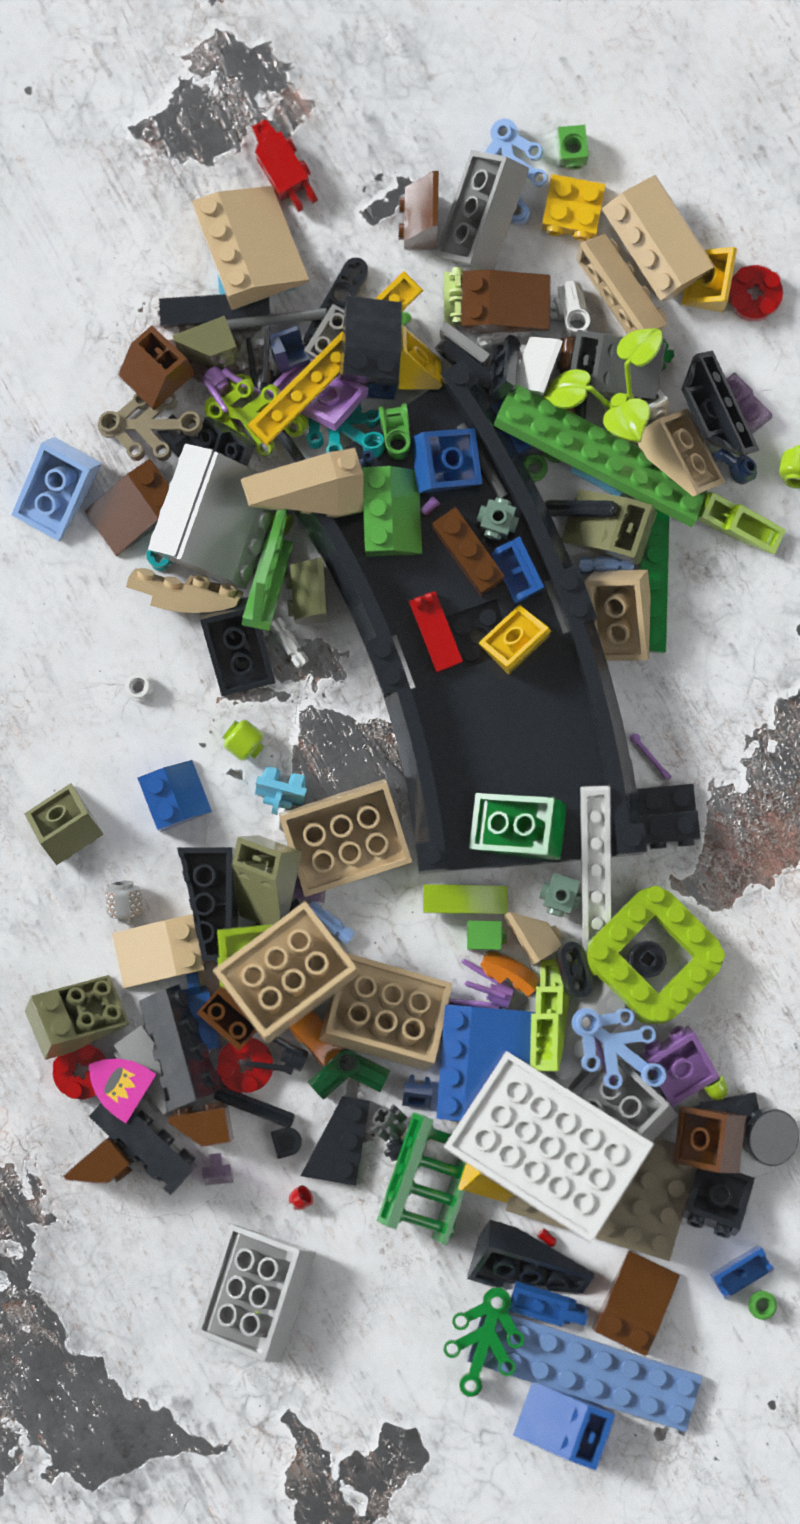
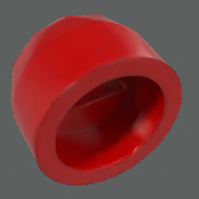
M300 1185L290 1193L288 1202L289 1204L293 1203V1209L301 1211L310 1207L314 1199L310 1190L306 1186Z

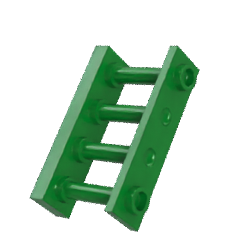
M413 1112L377 1222L396 1230L398 1224L402 1221L433 1231L432 1239L447 1245L448 1240L454 1234L455 1220L465 1191L458 1188L466 1163L458 1158L455 1166L424 1156L423 1151L427 1141L431 1139L446 1144L452 1134L434 1129L433 1119ZM424 1167L452 1176L447 1193L415 1183L414 1178L417 1169ZM414 1194L442 1203L438 1219L435 1220L405 1210L408 1196Z

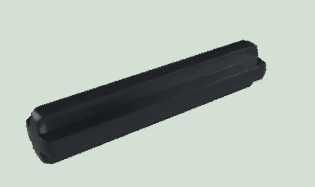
M547 500L545 502L551 516L615 517L619 508L618 504L614 501Z
M224 1086L214 1094L216 1101H221L224 1104L287 1128L292 1126L295 1119L294 1113L235 1092Z

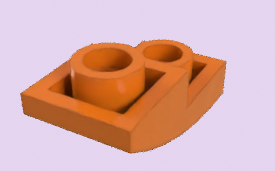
M488 950L480 963L483 971L489 978L495 979L499 984L509 978L513 987L520 992L522 991L527 997L536 990L540 978L526 966L495 951Z
M312 1010L288 1029L298 1042L303 1043L317 1062L325 1066L344 1047L319 1041L323 1021Z

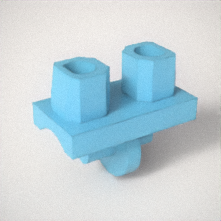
M267 766L262 776L257 777L255 795L264 797L263 803L273 806L272 814L278 815L280 808L290 810L292 804L297 806L304 805L307 788H305L306 777L304 775L291 774L288 784L278 781L280 770Z

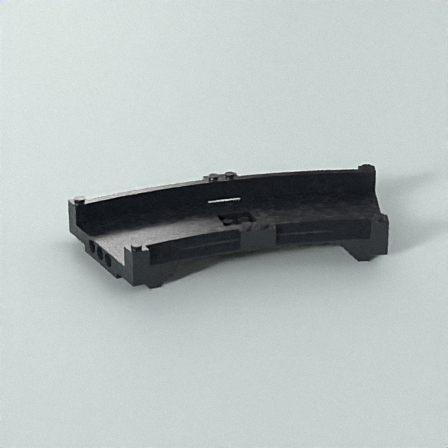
M463 358L441 374L440 381L442 382V387L439 389H429L407 405L410 443L411 437L422 432L456 430L459 425L465 422L469 428H475L476 439L509 493L503 499L512 502L511 506L516 507L515 516L519 517L515 533L509 532L507 540L500 539V541L485 537L484 533L480 532L481 523L477 522L481 506L487 507L489 499L495 501L498 498L482 470L481 485L441 492L420 493V513L422 506L432 496L440 503L429 515L425 516L421 513V555L366 557L364 506L361 513L341 517H328L326 514L314 512L304 514L298 510H290L330 571L362 638L383 695L395 734L409 795L418 874L581 861L580 787L609 786L611 858L643 855L647 852L644 823H641L633 765L628 750L624 725L611 674L595 626L596 612L578 565H572L554 521L530 473L514 447L509 434L493 426L497 415L479 389L480 381ZM381 423L367 432H379L384 437ZM397 439L390 446L395 450H400L405 447L406 443ZM355 441L343 449L355 448L358 459L362 458L364 452L363 446ZM412 445L409 455L403 460L390 458L385 448L381 456L374 458V464L371 467L393 466L415 470ZM456 507L491 557L494 549L520 537L544 586L543 592L515 604L503 581L480 597L432 529V523ZM496 513L493 515L495 521H501L504 516ZM546 581H549L568 630L567 633L563 634L544 583ZM434 591L437 594L463 661L459 665L436 673L409 601L414 600V598ZM518 605H521L551 630V633L534 652L508 675L480 644L473 642L471 635L475 631H483L487 635ZM393 636H397L415 688H410L401 658L392 638ZM476 793L555 798L566 803L567 808L560 860L470 850L469 844Z

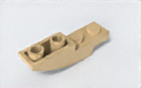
M135 568L128 577L126 585L127 588L152 595L150 606L186 613H206L229 609L237 606L243 596V591L237 590L235 586L227 583L218 584L212 582L203 575H190L184 584L178 578L162 577L147 568Z

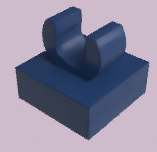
M411 1074L409 1081L405 1082L402 1106L430 1109L433 1092L430 1078L426 1077L424 1084L414 1083L415 1075Z

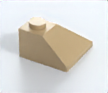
M513 912L503 916L532 965L557 951L561 946L560 941L564 938L556 925L550 927L548 922Z

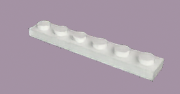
M609 786L580 787L582 946L585 951H587V945L591 938L611 920Z

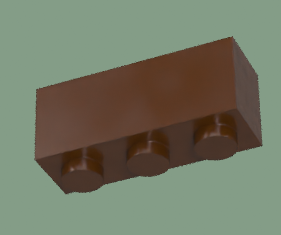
M456 507L432 523V529L480 597L504 581V574Z

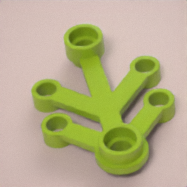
M243 379L236 384L233 391L225 397L221 396L228 408V412H223L213 396L206 400L204 411L207 417L209 416L226 424L249 439L245 433L240 432L232 418L241 420L257 443V453L265 457L274 451V442L272 441L268 445L269 450L265 451L262 448V442L247 428V425L260 413L258 412L259 409L274 399L268 396L267 391L271 390L275 398L280 393V390L275 385H268L262 390L261 395L243 408L231 406L241 397H248L254 392L253 382L249 379ZM242 384L248 387V393L242 390ZM214 405L219 407V414L214 410ZM300 413L292 421L297 425V431L292 429L291 424L284 429L288 435L298 437L307 431L308 420Z

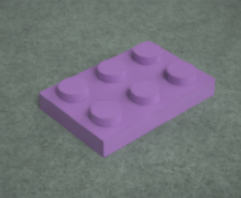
M309 364L284 372L272 385L277 386L281 392ZM338 376L301 414L336 431L367 397L368 389L358 382L339 380ZM268 390L269 397L274 398V393Z

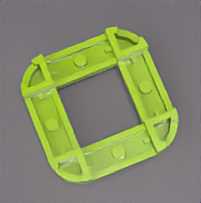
M660 886L643 889L634 895L591 938L587 945V959L592 976L597 975L636 1014L634 1017L636 1020L652 1025L665 1024L678 1016L718 974L725 958V952L717 938L672 893L662 889ZM652 918L692 956L690 961L659 993L619 954Z

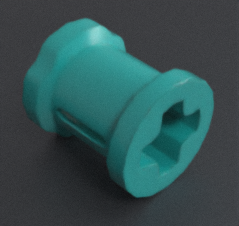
M147 549L146 558L154 570L166 571L172 566L173 562L162 558L160 563H157L154 556L158 555Z

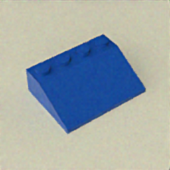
M445 1005L436 1119L461 1121L506 1051L530 1066L531 1015L535 1014V1012Z

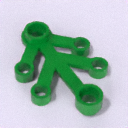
M499 1287L489 1289L483 1296V1303L466 1312H457L452 1318V1324L457 1330H465L469 1326L470 1321L486 1315L484 1325L456 1340H448L444 1344L445 1355L449 1358H455L460 1354L461 1350L478 1342L469 1373H465L459 1381L460 1391L467 1397L477 1396L481 1392L482 1380L480 1374L489 1345L498 1361L499 1372L504 1376H510L515 1372V1362L508 1357L494 1330L498 1318L508 1334L507 1343L510 1347L519 1348L524 1343L522 1332L517 1330L508 1312L511 1307L510 1295L506 1290ZM495 1297L502 1299V1305L498 1308L493 1307L491 1304L492 1299ZM458 1316L466 1318L464 1326L456 1324L455 1320ZM511 1335H520L521 1341L518 1344L511 1343ZM455 1344L458 1350L456 1353L450 1354L446 1349L447 1346ZM504 1362H510L512 1369L505 1372L502 1370L501 1365ZM469 1380L476 1383V1388L472 1391L467 1390L465 1387L466 1382Z

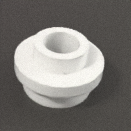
M136 673L128 677L124 688L130 699L143 701L151 695L153 685L148 676ZM136 683H142L144 685V689L142 692L138 693L134 691V686Z

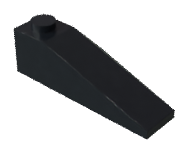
M491 1219L479 1235L467 1274L468 1280L492 1287H503L504 1283L515 1284L517 1281L527 1285L546 1286L549 1291L584 1293L595 1278V1273L519 1228Z

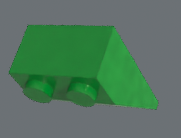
M476 793L469 849L530 858L560 860L567 804L555 798Z

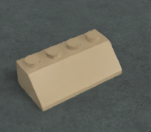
M656 175L622 192L602 208L660 301L674 299L715 268Z
M606 234L580 243L576 258L577 262L626 334L635 330L657 328L662 333L665 332L667 327L665 313L660 307L656 308L651 302L652 295L644 284L640 285L636 280L635 276L637 274L635 269L629 262L625 263L619 255L621 250L615 240H609Z

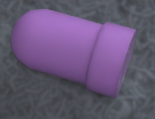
M432 496L422 506L421 513L425 516L429 515L440 503Z

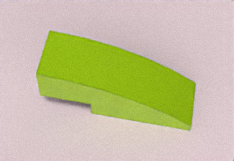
M714 492L705 494L697 518L698 521L723 534L772 555H775L786 529L741 504L736 505Z
M423 884V914H507V886Z

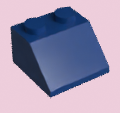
M475 428L422 432L411 437L418 493L441 492L482 484Z
M193 760L163 767L137 777L159 832L212 812Z

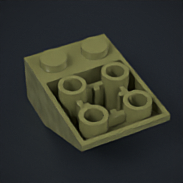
M578 489L575 500L614 501L618 504L619 508L615 517H569L561 538L563 543L640 565L657 515L653 505L626 497Z
M260 835L240 836L237 838L232 867L239 916L261 925L275 924L289 914L302 851Z
M109 975L32 995L25 1009L26 1016L44 1060L72 1053L130 1024Z

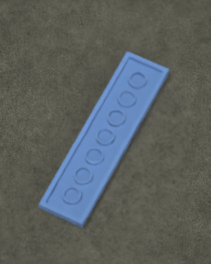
M510 1314L517 1330L521 1331L524 1336L523 1345L519 1348H512L507 1343L508 1334L499 1318L497 1319L494 1330L508 1357L515 1362V1372L510 1376L532 1383L536 1382L560 1392L686 1432L703 1377L702 1375ZM486 1315L480 1317L477 1328L484 1325ZM513 1334L510 1337V1341L513 1344H518L521 1341V1337L518 1334ZM478 1342L471 1346L467 1362L472 1363ZM489 1345L483 1367L499 1372L498 1361ZM504 1362L501 1368L503 1371L508 1372L512 1369V1364Z

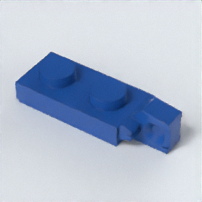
M198 972L186 974L188 989L183 991L187 996V1004L192 1016L197 1020L198 1030L203 1043L207 1045L208 1049L219 1048L218 1032L197 1014L211 997L207 985L200 986Z
M515 1282L511 1295L510 1312L560 1327L563 1324L570 1325V1322L583 1326L586 1325L589 1307L577 1303V1300L521 1282Z

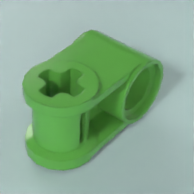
M404 403L401 407L389 409L379 407L381 429L384 434L387 455L394 460H403L409 455L411 450L407 404ZM397 439L406 443L405 447L400 450H395L390 445Z

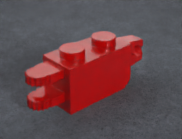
M266 119L255 124L252 127V131L258 143L255 150L256 160L281 202L289 198L299 213L303 210V204L296 196V193L301 190L305 191L308 200L312 204L318 202V198L309 184L308 176L311 175V172L305 161L301 160L299 162L294 154L297 152V149L290 137L285 139L281 131L277 133Z

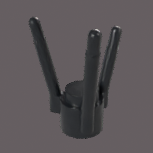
M270 326L265 327L262 369H258L257 374L251 338H246L250 378L254 387L261 391L268 385H272L283 374H280L277 370L274 376V370L268 369Z
M277 1036L272 1041L284 1048L280 1058L284 1065L255 1061L242 1062L243 1066L281 1071L291 1075L293 1070L301 1072L309 1051L292 1045Z

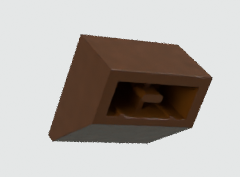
M152 325L131 343L118 373L119 378L153 411L195 375L187 358Z
M221 986L197 1012L200 1017L239 1051L257 1033V1030L254 1029L226 988Z
M221 1101L202 1105L203 1110L194 1111L193 1106L178 1108L174 1110V1115L168 1117L169 1124L201 1147L227 1143L234 1139L229 1106H222Z

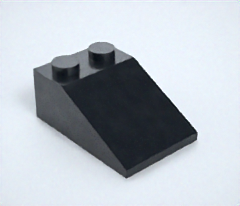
M346 296L339 380L394 386L398 382L401 358L402 302Z
M248 598L241 599L237 606L229 609L200 613L201 626L221 696L276 683L263 629L242 625Z

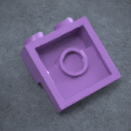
M689 1025L685 1028L683 1026L673 1028L669 1032L670 1037L662 1042L655 1040L648 1043L644 1048L645 1052L640 1054L642 1059L648 1064H659L665 1069L666 1079L659 1087L671 1107L720 1078L697 1035ZM653 1069L649 1070L653 1078H655V1071Z

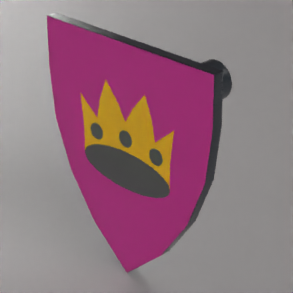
M104 1059L89 1064L91 1083L97 1097L108 1111L123 1122L128 1123L157 1074L145 1066L124 1059Z

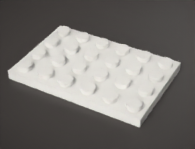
M506 1051L445 1144L444 1149L584 1240L592 1243L652 1149L653 1143Z

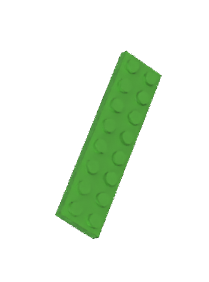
M516 384L512 393L508 392L505 396L493 426L641 502L653 505L656 510L691 528L697 521L706 491L696 496L690 495L649 461L640 447L613 435L609 431L566 409L553 406L547 399L529 392V390Z

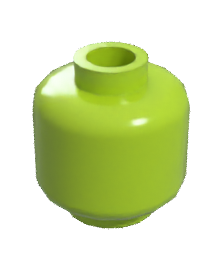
M796 445L783 452L779 468V476L785 485L796 489L800 488V445Z
M235 720L222 737L225 740L224 748L240 761H245L250 756L255 759L265 747L261 744L264 738L263 732L248 720H241L240 722Z

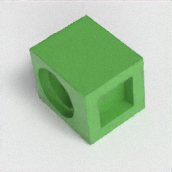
M585 124L558 127L556 137L560 168L566 167L568 170L581 169L583 165H587L589 157ZM574 144L579 147L580 151L570 153L565 147Z
M467 921V950H501L502 944H507V927H502V921Z

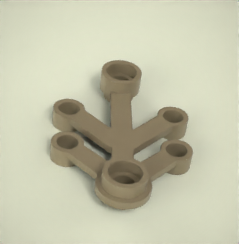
M135 393L133 399L118 412H104L98 420V430L106 438L116 437L126 448L128 456L133 461L141 460L145 456V450L140 443L133 442L125 431H137L153 449L156 458L159 461H166L171 457L172 451L168 444L161 442L152 431H183L185 435L195 436L202 430L203 422L194 411L183 413L179 419H155L165 409L172 410L177 406L178 400L173 393L169 397L173 398L170 403L165 404L164 401L153 411L145 402L139 404L138 401L141 398ZM137 409L146 410L138 418L128 419ZM116 423L114 427L108 429L110 424ZM196 423L193 428L188 429L190 424ZM139 448V452L133 455L132 451ZM165 448L166 452L162 455H159V451Z

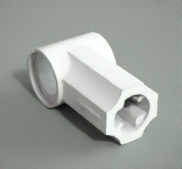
M570 281L558 286L557 291L564 313L565 334L567 337L576 338L577 330H589L590 316L587 313L581 282ZM574 320H579L584 324V327L576 329L570 323Z

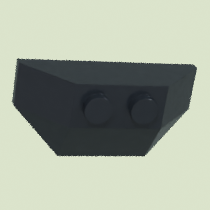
M714 351L697 353L692 358L681 391L704 440L708 444L738 456L759 451Z

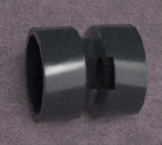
M643 941L635 944L629 950L627 962L643 978H652L664 970L667 957L664 949L659 944L653 941Z

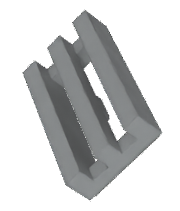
M447 322L443 324L440 328L441 339L443 337L448 338L483 367L487 365L490 354Z

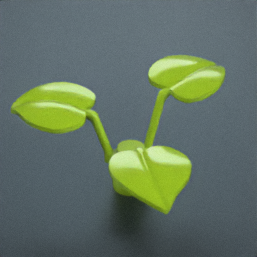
M657 328L635 330L625 335L619 342L617 354L620 359L626 360L624 368L627 394H615L611 402H609L594 387L588 386L591 380L588 372L574 369L566 371L552 380L544 393V398L557 408L571 409L581 404L585 400L587 392H591L608 410L603 419L605 428L621 439L641 443L644 429L650 417V407L644 400L634 398L630 366L634 364L641 367L654 359L662 344V331Z

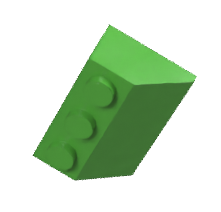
M393 466L362 467L366 557L421 555L420 493L417 491L415 470Z

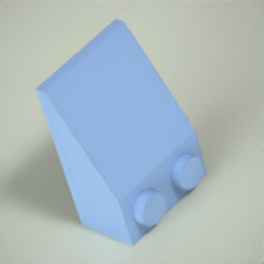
M56 437L42 442L11 515L53 539L60 541L90 491L102 463Z

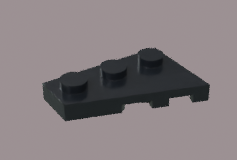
M346 1096L341 1097L300 1176L356 1186L370 1100Z

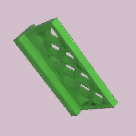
M287 509L277 510L270 537L266 536L242 619V625L270 631L293 549V542L284 540Z

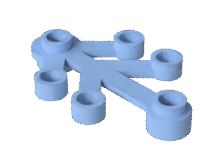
M509 119L496 121L491 128L492 142L485 153L497 155L501 149L502 156H507L529 167L527 178L536 187L542 188L546 186L549 180L546 172L542 169H534L515 157L512 146L514 145L526 152L530 160L539 161L544 155L541 145L536 142L530 143L519 136L518 128L513 121ZM507 128L508 133L505 136H500V130ZM533 148H539V153L536 156H531L530 154ZM543 174L544 179L541 182H536V176ZM520 194L516 208L521 207L522 212L518 216L513 214L511 220L517 225L527 223L531 217V210L525 202H522Z
M589 1008L580 1009L573 1016L572 1027L578 1035L582 1036L585 1056L581 1060V1065L584 1070L594 1072L600 1067V1059L596 1056L594 1037H596L603 1043L607 1072L604 1075L603 1082L606 1087L617 1089L622 1085L623 1079L618 1071L617 1055L639 1071L641 1078L649 1086L657 1087L664 1083L666 1072L661 1065L655 1063L648 1064L624 1045L639 1041L643 1043L653 1042L656 1038L654 1028L651 1026H641L638 1030L610 1034L601 1026L617 1023L623 1026L630 1025L634 1020V1014L630 1009L621 1008L616 1013L598 1015L596 1011ZM623 1012H627L629 1016L626 1022H622L620 1019ZM585 1017L590 1020L587 1028H584L581 1024L582 1019ZM645 1029L650 1031V1037L647 1040L642 1036ZM592 1057L595 1060V1065L589 1068L587 1060ZM651 1069L656 1073L655 1078L652 1080L647 1075ZM615 1075L617 1082L612 1086L609 1084V1078Z

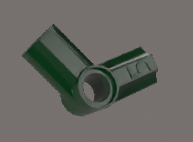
M343 1050L307 1082L323 1100L348 1078L381 1092L391 1070L352 1050ZM346 1054L353 1056L356 1062L355 1067L349 1071L343 1070L339 1064L340 1058Z

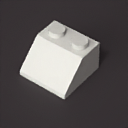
M529 337L527 345L522 343L521 351L517 355V359L521 360L518 370H516V384L544 398V393L559 358L563 341L551 338Z

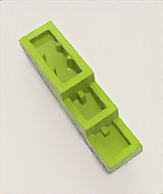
M541 960L540 987H536V1012L531 1015L530 1066L537 1071H559L563 1053L569 996L564 990L556 960Z

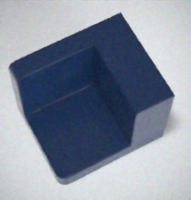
M298 326L270 335L271 355L280 374L310 363L309 355L304 352L305 347Z

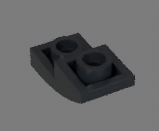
M209 416L204 417L202 430L197 437L207 449H211L247 467L256 446L233 428Z

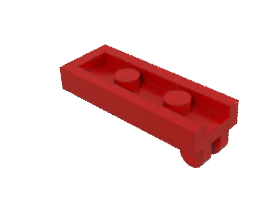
M429 592L424 596H419L409 601L436 673L463 663L436 592Z

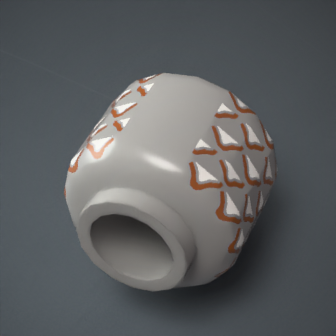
M133 881L113 882L111 887L105 891L107 915L117 919V923H131L134 921V917L142 913L141 889L134 885Z

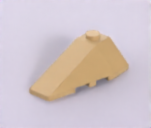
M355 448L329 452L248 476L241 480L249 507L280 511L283 509L298 510L304 514H311V512L322 513L328 517H341L363 511V471Z

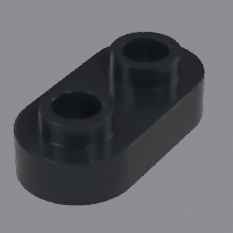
M568 942L561 945L556 952V961L564 990L573 999L587 997L593 991L594 980L586 951L577 942ZM567 953H569L572 957L571 962H569L566 959ZM574 980L579 983L578 990L573 985Z

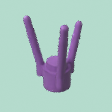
M213 367L204 374L202 383L209 389L218 405L226 413L228 408L221 396L225 397L224 394L230 389L229 379L236 383L243 379L234 375L227 367L222 371L219 367ZM242 384V387L248 390V387L245 384ZM254 387L253 393L257 396L261 395L262 391ZM235 419L241 427L244 426L241 420Z
M462 959V964L495 983H491L489 987L470 981L465 982V986L486 993V1000L490 1002L449 999L448 1004L493 1009L502 1007L507 1009L514 988L507 986V981L505 980L499 984L495 979L489 978L482 968L466 959Z

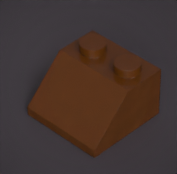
M680 1106L673 1163L719 1173H739L746 1116Z
M108 1137L63 1177L66 1181L107 1184L114 1180L118 1183L132 1171L130 1165L134 1160L123 1150V1146L120 1143H116Z

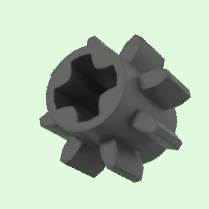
M394 1104L390 1109L382 1107L373 1116L375 1126L372 1127V1130L385 1142L389 1138L398 1139L406 1131L407 1125L404 1121L408 1117Z

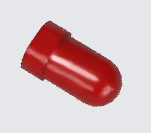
M545 1228L541 1229L537 1234V1237L548 1246H556V1238Z

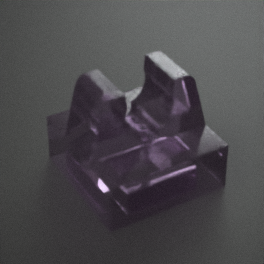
M221 1153L210 1154V1167L202 1168L205 1185L233 1183L231 1165L223 1164Z

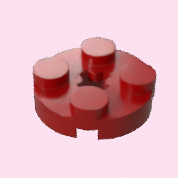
M749 265L740 268L732 277L728 303L729 305L731 304L732 309L736 311L735 314L740 318L757 322L771 316L778 309L783 298V286L780 282V276L776 272L765 266ZM758 287L759 291L762 292V296L760 295L757 297V300L752 299V294L747 293L748 289Z
M253 1037L240 1051L228 1042L218 1056L217 1072L222 1082L229 1089L238 1093H252L263 1088L273 1074V1070L253 1068L251 1072L246 1070L244 1073L239 1070L241 1067L238 1064L239 1059L245 1060L247 1057L251 1058L253 1062L273 1064V1057L267 1045Z
M88 1044L72 1053L58 1056L53 1062L52 1074L55 1085L63 1094L71 1099L83 1100L96 1096L91 1083L90 1070L85 1073V1079L75 1076L74 1071L77 1070L76 1065L78 1063L81 1066L87 1065L89 1068V1064L107 1059L106 1055L101 1049Z

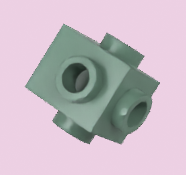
M496 498L495 501L489 499L487 507L481 506L477 522L481 523L480 532L484 533L485 537L500 541V539L507 540L509 532L515 533L519 517L515 516L516 507L511 506L512 502ZM496 513L504 516L501 521H495L493 515Z
M553 872L550 882L543 883L539 896L540 899L544 900L542 906L548 908L546 913L563 917L564 913L570 914L572 909L577 910L582 894L577 893L580 881ZM558 891L564 893V901H559L556 898Z

